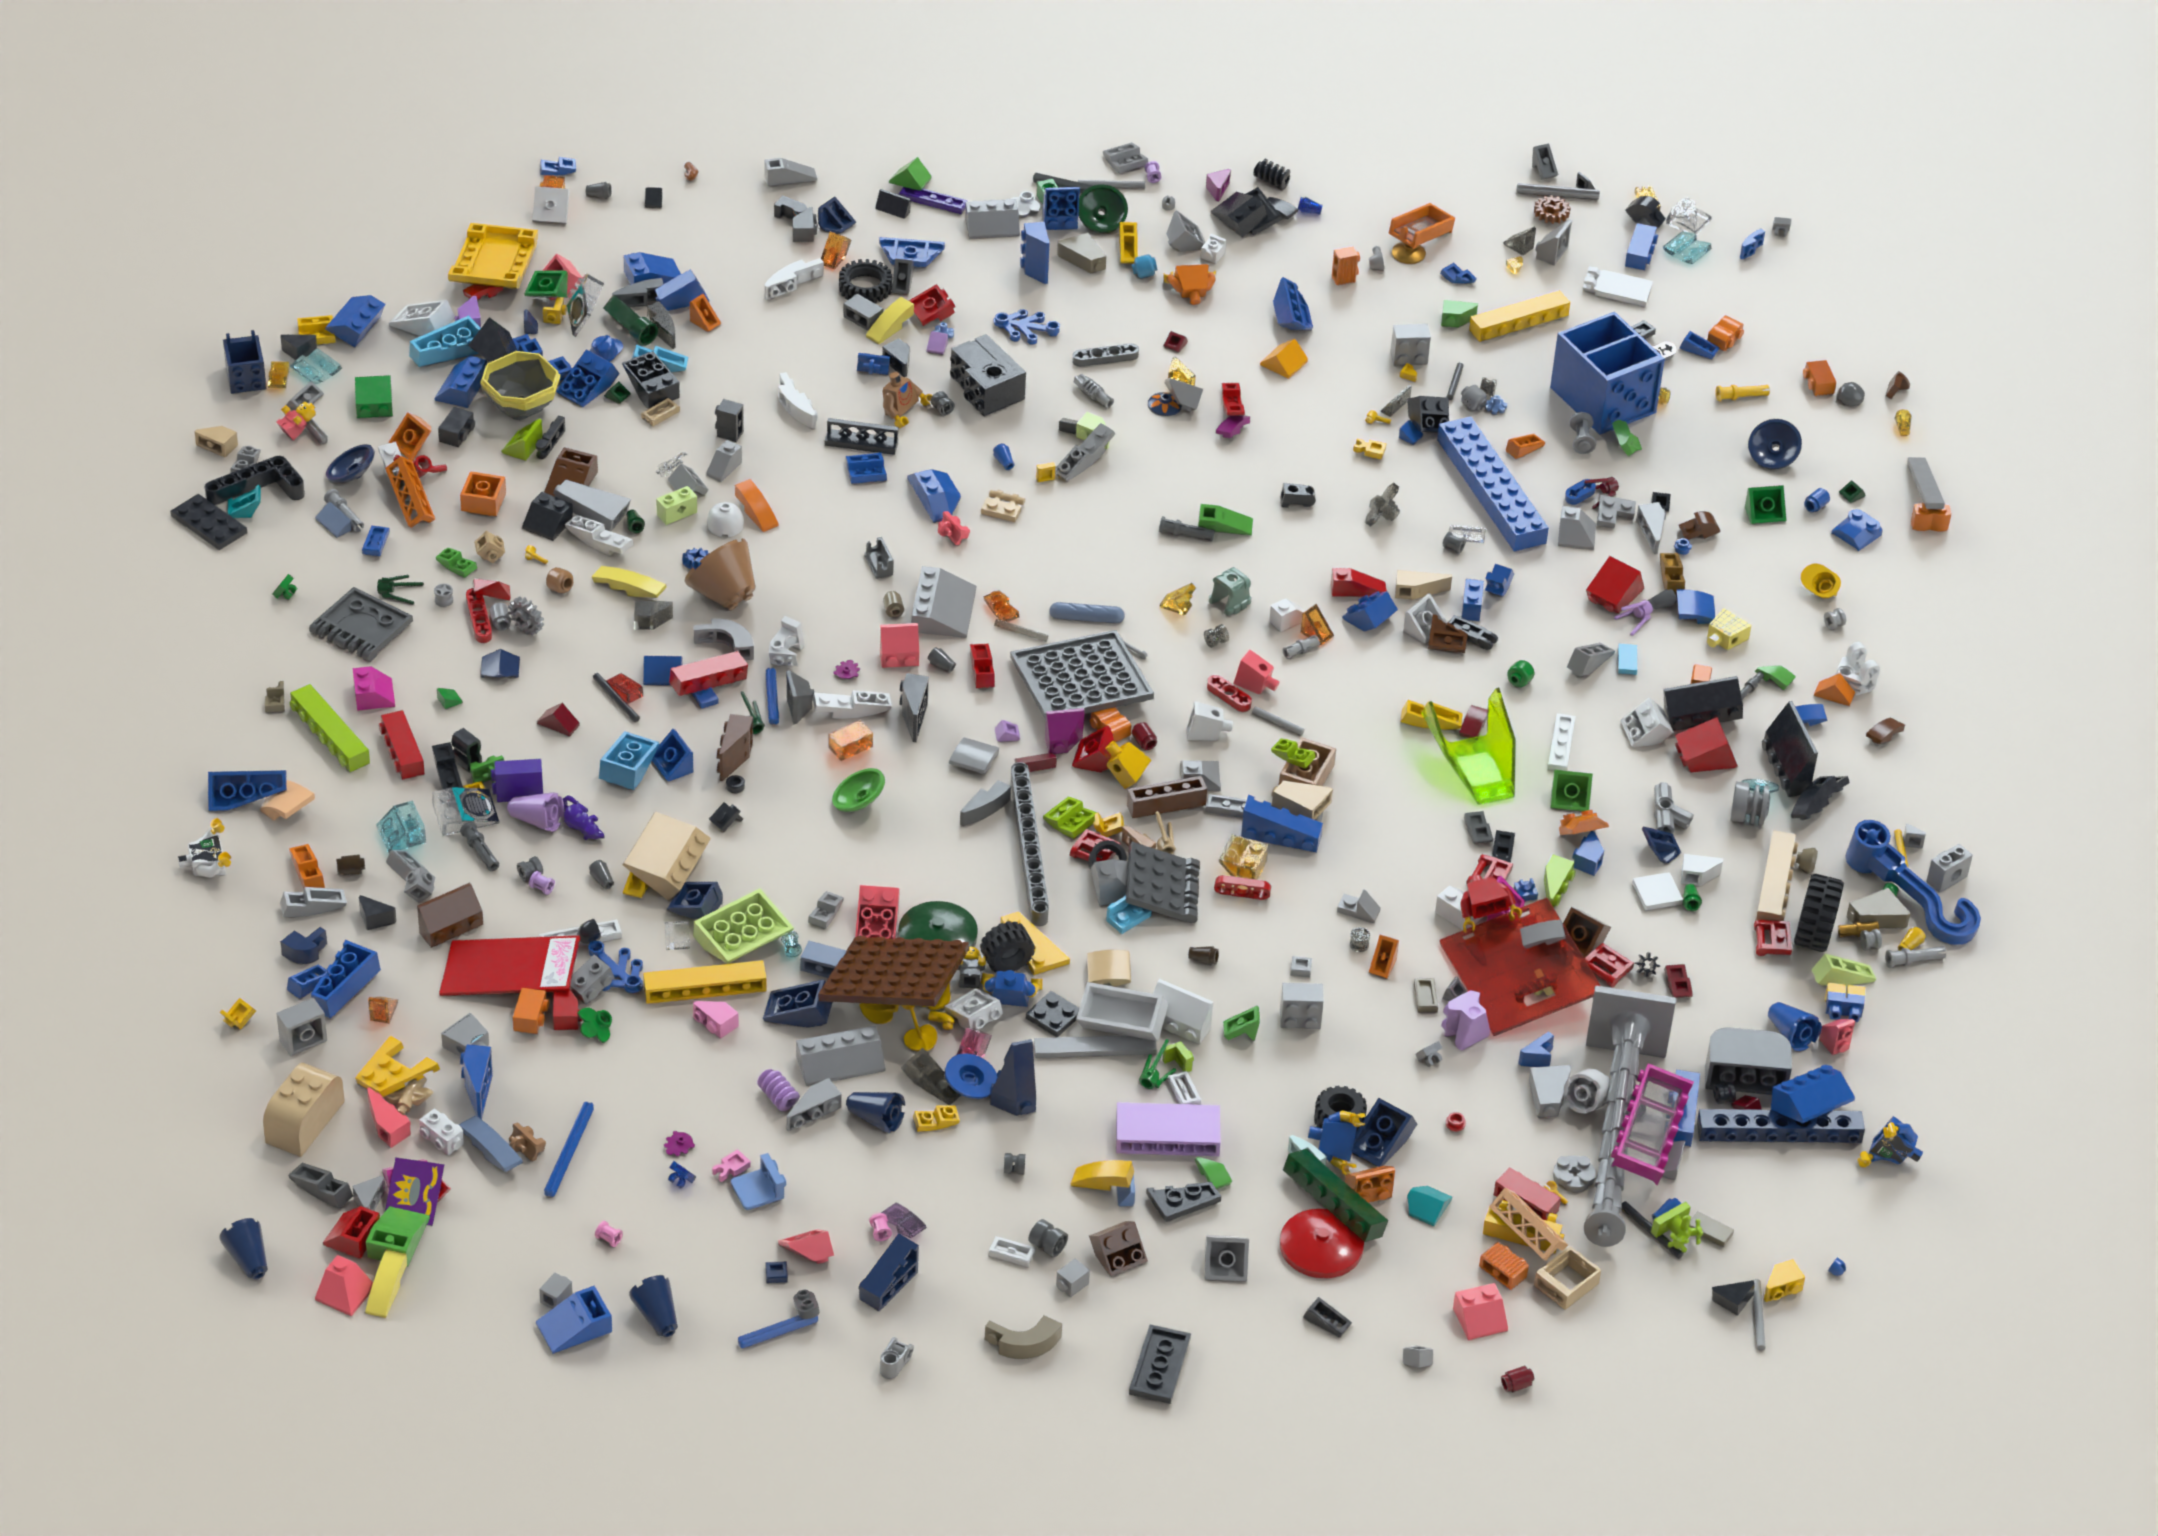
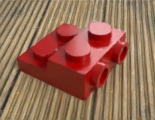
M937 284L909 300L914 304V313L923 326L936 318L941 322L955 313V304L951 298L947 299L949 296L945 289H940Z

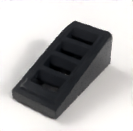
M1320 1297L1312 1303L1303 1316L1309 1322L1338 1337H1341L1352 1324L1349 1319ZM1338 1323L1342 1324L1340 1329L1336 1327Z

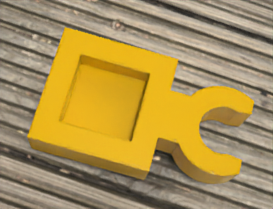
M1357 438L1353 451L1357 453L1365 452L1364 456L1382 460L1387 443L1370 439L1369 442H1365L1363 439Z

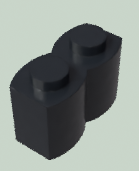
M465 728L456 731L451 739L452 746L454 747L455 762L471 773V763H482V756L480 754L481 741Z

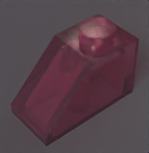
M966 1028L957 1055L966 1053L983 1058L992 1035L975 1028Z

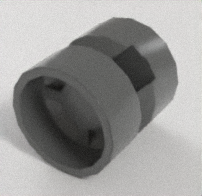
M1041 1219L1030 1231L1028 1241L1038 1248L1044 1247V1252L1052 1257H1056L1065 1248L1068 1234L1059 1228H1054L1053 1224L1045 1219Z

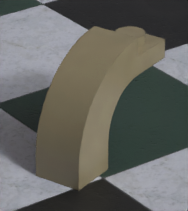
M1043 1315L1036 1326L1027 1331H1012L990 1320L985 1325V1340L999 1346L1000 1355L1013 1359H1029L1043 1355L1050 1351L1062 1337V1323Z

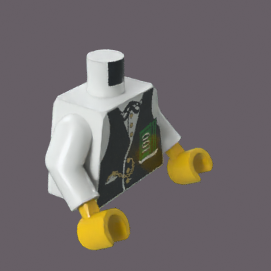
M214 818L211 821L210 826L212 829H209L197 841L188 844V855L178 856L180 868L192 866L194 876L212 878L215 875H226L225 867L231 865L229 860L231 856L226 851L222 852L220 838L216 833H222L225 827L218 818Z

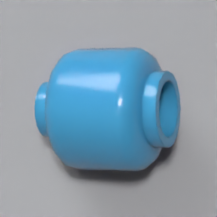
M1150 254L1136 257L1134 260L1135 264H1132L1133 273L1137 274L1141 279L1154 276L1155 271L1158 270L1155 257H1151Z

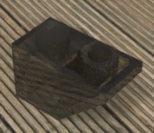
M635 601L634 629L654 630L673 618L672 601Z

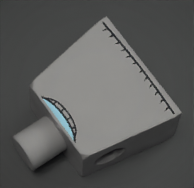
M471 1013L441 1033L442 1047L460 1057L461 1053L465 1052L467 1044L489 1046L488 1031Z

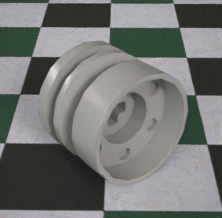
M1736 781L1730 821L1744 822L1747 814L1750 815V824H1754L1755 816H1759L1758 825H1764L1770 806L1769 786H1764L1763 794H1760V785L1757 784L1754 792H1750L1749 783Z

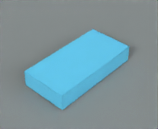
M1619 643V674L1637 675V645Z

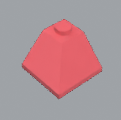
M815 1229L778 1240L780 1246L810 1261H816L817 1264L829 1261L828 1257L834 1256L829 1233L826 1230Z
M337 1255L325 1269L315 1300L352 1316L369 1296L373 1282L355 1262Z

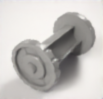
M1578 412L1572 415L1569 421L1570 427L1577 434L1572 443L1573 449L1579 454H1589L1596 448V440L1589 434V429L1593 426V418L1586 412Z

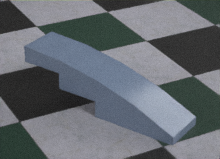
M476 1115L458 1124L463 1129L464 1134L471 1139L472 1145L483 1152L484 1158L504 1172L523 1163L513 1148L493 1128Z

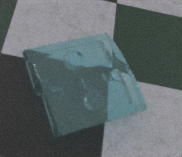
M1684 231L1663 246V250L1668 254L1689 264H1694L1712 249L1711 243L1699 241L1696 234Z
M318 348L308 357L302 355L290 365L292 370L314 384L329 379L342 369L338 362Z

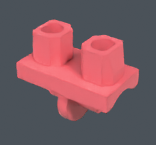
M948 511L943 512V519L938 523V533L941 536H947L955 545H960L962 539L968 538L970 529L967 526L962 527L960 519L957 516H952Z

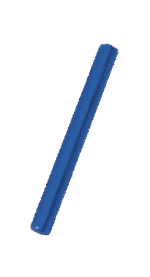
M584 1102L544 1189L546 1196L554 1197L594 1110L592 1102Z

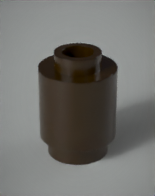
M360 854L341 856V858L336 859L338 874H343V876L362 874V870H365V860L360 858Z

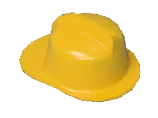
M1817 563L1807 565L1801 573L1802 585L1815 595L1824 599L1837 596V592L1841 587V579L1824 565Z

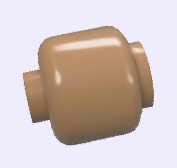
M555 567L551 569L546 577L547 587L557 593L564 594L568 592L574 583L572 573L562 568Z

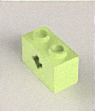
M686 486L656 498L657 516L665 525L697 513V495Z

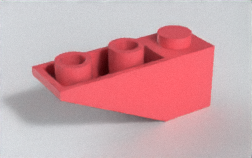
M369 1087L367 1089L368 1103L378 1137L392 1148L411 1135V1122L406 1115L398 1112L393 1104L386 1102L381 1094L376 1093Z

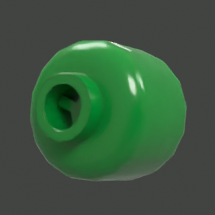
M1525 660L1515 662L1507 672L1509 682L1519 688L1526 686L1535 675L1533 666Z

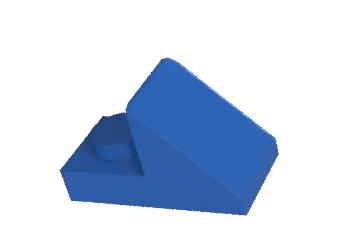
M1548 1031L1521 1049L1518 1064L1526 1067H1549L1554 1035Z

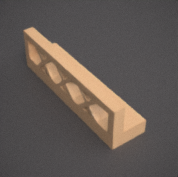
M1504 1188L1489 1206L1543 1260L1547 1261L1557 1248L1564 1251L1568 1246L1515 1192ZM1506 1199L1508 1201V1211L1501 1212L1497 1207ZM1520 1213L1522 1215V1224L1515 1225L1513 1223V1214ZM1527 1227L1535 1228L1534 1238L1527 1237ZM1548 1240L1551 1243V1246L1545 1253L1540 1250V1241Z

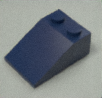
M823 979L771 991L763 1020L765 1022L806 1028L827 1024L833 1002L819 1001L818 993L826 981Z
M1378 1097L1362 1122L1365 1125L1360 1126L1355 1134L1352 1153L1377 1167L1383 1166L1407 1142L1418 1124L1412 1115Z

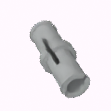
M1316 635L1303 640L1299 639L1296 643L1283 647V655L1289 659L1297 654H1304L1307 650L1319 646L1320 641Z

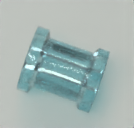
M791 931L781 938L782 943L785 945V955L788 957L799 956L802 952V946L798 943L799 936L795 931Z

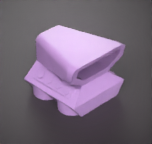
M1470 990L1449 1001L1443 1010L1446 1018L1442 1021L1441 1027L1445 1030V1037L1456 1035L1455 1045L1459 1050H1464L1490 1035L1486 1010L1479 1004V992Z

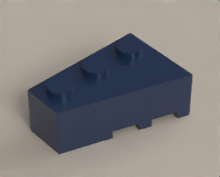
M898 1233L866 1278L860 1282L858 1288L859 1300L880 1312L918 1273L919 1245Z

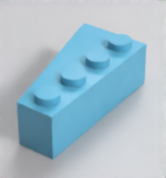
M466 316L411 340L409 357L418 367L479 354L468 345L481 328L470 316Z

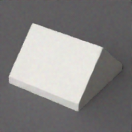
M1430 593L1405 612L1403 632L1422 643L1429 641L1433 614H1436L1438 619L1447 623Z

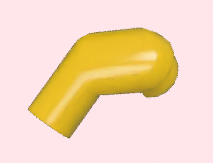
M929 1012V1021L942 1022V1027L945 1030L953 1029L955 1021L951 1016L944 1012Z

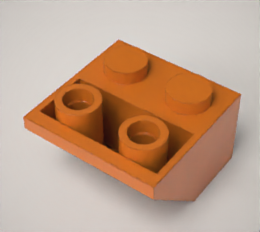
M1384 1165L1346 1174L1345 1183L1368 1203L1385 1200L1392 1197L1395 1168Z

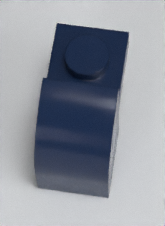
M319 927L308 937H304L294 930L280 941L282 956L297 964H309L319 959L318 951L327 945L326 930Z

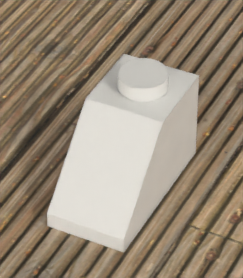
M1288 599L1272 604L1270 608L1269 622L1280 632L1310 619L1308 613Z

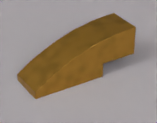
M1660 553L1664 589H1672L1675 595H1677V589H1685L1686 582L1679 554Z

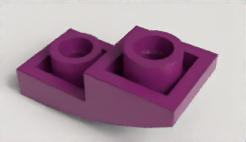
M1229 416L1218 426L1216 434L1222 435L1223 438H1233L1234 435L1240 434V428H1243V425L1250 423V416Z

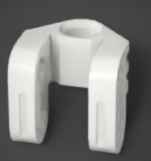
M1855 642L1849 646L1846 657H1842L1836 675L1840 673L1855 691V695L1872 691L1877 684L1880 667L1874 660H1868L1864 663L1867 650L1861 642Z

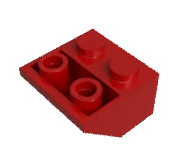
M362 1206L343 1213L323 1241V1245L361 1259L367 1250V1238L373 1225L380 1218V1213Z

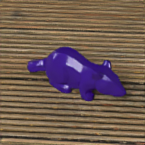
M565 796L563 803L566 825L581 831L584 834V840L589 838L604 839V833L595 824L598 821L597 816H588V809L576 801L572 796ZM567 801H570L573 804L571 806H568Z

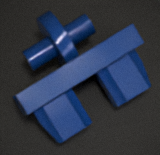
M858 353L857 371L869 372L872 375L873 373L888 375L890 357Z

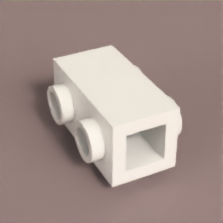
M434 1108L419 1119V1132L421 1136L431 1141L438 1150H442L449 1155L464 1144L463 1129L458 1124L455 1125L444 1113L441 1114Z

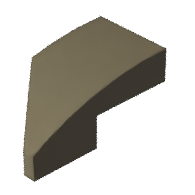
M279 681L277 687L266 689L265 712L285 711L284 681Z

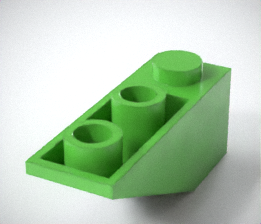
M1201 504L1198 527L1212 529L1215 532L1252 535L1253 518L1219 505Z

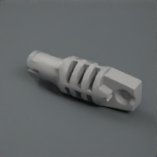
M1083 374L1074 377L1073 382L1093 401H1099L1106 408L1114 404V399L1108 396L1104 389L1091 378Z

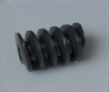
M1266 158L1262 162L1259 161L1253 171L1254 177H1259V179L1268 183L1270 182L1271 185H1275L1282 190L1288 186L1290 181V169L1285 171L1283 166L1279 169V164L1274 165L1273 161L1268 163Z

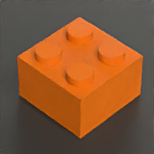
M470 471L460 493L461 511L497 517L506 495V478L504 476Z

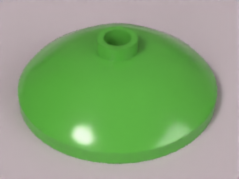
M867 768L853 773L843 780L834 791L832 797L834 806L843 812H853L869 806L881 794L885 785V776L879 769Z

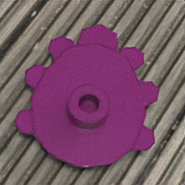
M847 660L846 662H840V666H835L836 671L833 672L834 675L840 678L851 679L859 676L857 672L861 668L857 667L858 663H854L853 660Z
M673 1131V1135L666 1138L668 1143L664 1144V1148H667L666 1153L668 1155L675 1153L676 1156H680L681 1152L687 1154L689 1148L695 1147L693 1138L689 1134Z

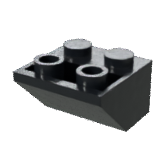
M1417 396L1407 399L1408 417L1418 431L1438 433L1439 424L1449 421L1448 397Z

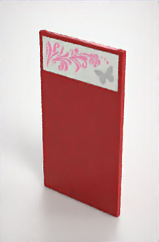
M580 935L452 940L439 994L440 996L520 993L522 988L546 992L569 991Z

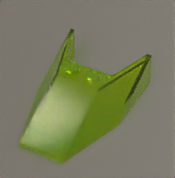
M1495 688L1488 698L1487 734L1455 742H1449L1443 736L1433 702L1429 701L1421 713L1443 755L1477 804L1514 798L1516 739L1500 688Z

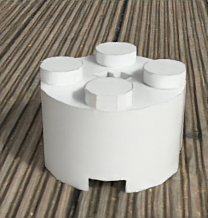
M1586 1069L1578 1072L1566 1080L1564 1098L1567 1097L1571 1105L1569 1107L1578 1113L1585 1114L1594 1111L1606 1104L1610 1079L1597 1069Z

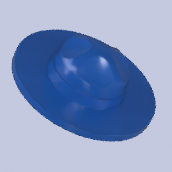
M965 1053L953 1056L945 1067V1078L950 1087L960 1095L972 1099H982L990 1096V1087L992 1083L995 1084L998 1078L993 1066L985 1059L974 1054Z

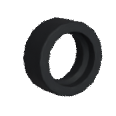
M1105 840L1094 846L1089 855L1088 864L1091 869L1094 862H1097V854L1104 849L1115 852L1119 860L1127 861V855L1120 844L1115 841Z

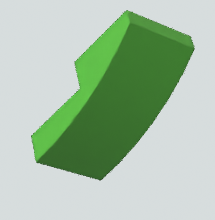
M451 548L444 549L436 556V560L441 565L464 578L477 569L476 562L463 558L460 551Z

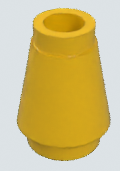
M1918 927L1910 928L1898 945V950L1901 951L1903 948L1913 950L1920 946L1926 938L1925 933Z

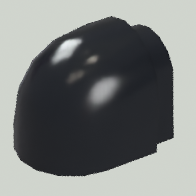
M595 919L584 922L577 931V935H580V942L585 944L598 941L601 938V933Z

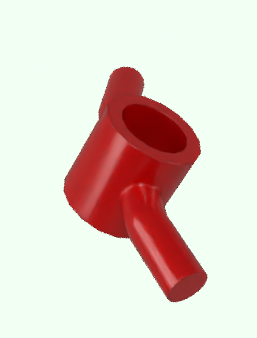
M396 454L393 461L398 459L400 456ZM420 455L413 460L419 478L423 477L427 472L438 473L447 471L446 464L433 466L430 458L425 455Z

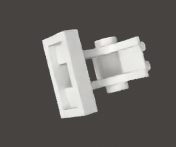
M784 616L781 620V629L769 645L770 663L788 665V667L798 666L797 654L788 649L794 647L801 651L805 646L801 623Z

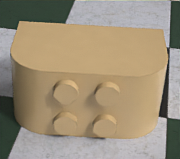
M306 1063L298 1064L274 1093L266 1106L263 1116L265 1143L302 1157L345 1102L342 1078Z

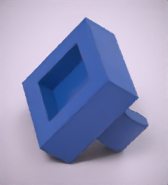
M1530 878V881L1520 879L1519 882L1514 883V890L1524 901L1538 899V892L1533 878Z

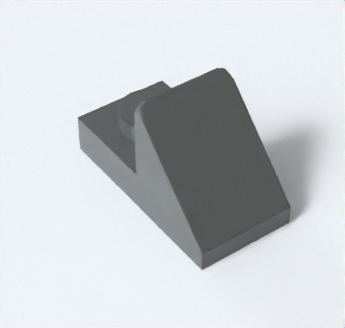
M1549 143L1533 147L1532 168L1538 167L1541 180L1559 175Z

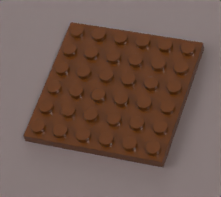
M855 937L847 948L846 954L840 959L818 993L819 1001L935 1007L969 951V942H962L961 940L943 941L941 939L923 940L921 938L911 940L901 937L895 939Z

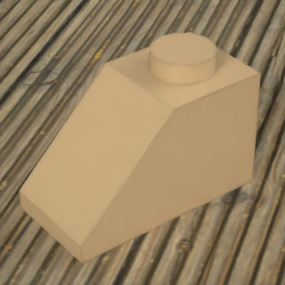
M224 426L196 429L194 431L197 446L220 456H228L238 446L237 432Z

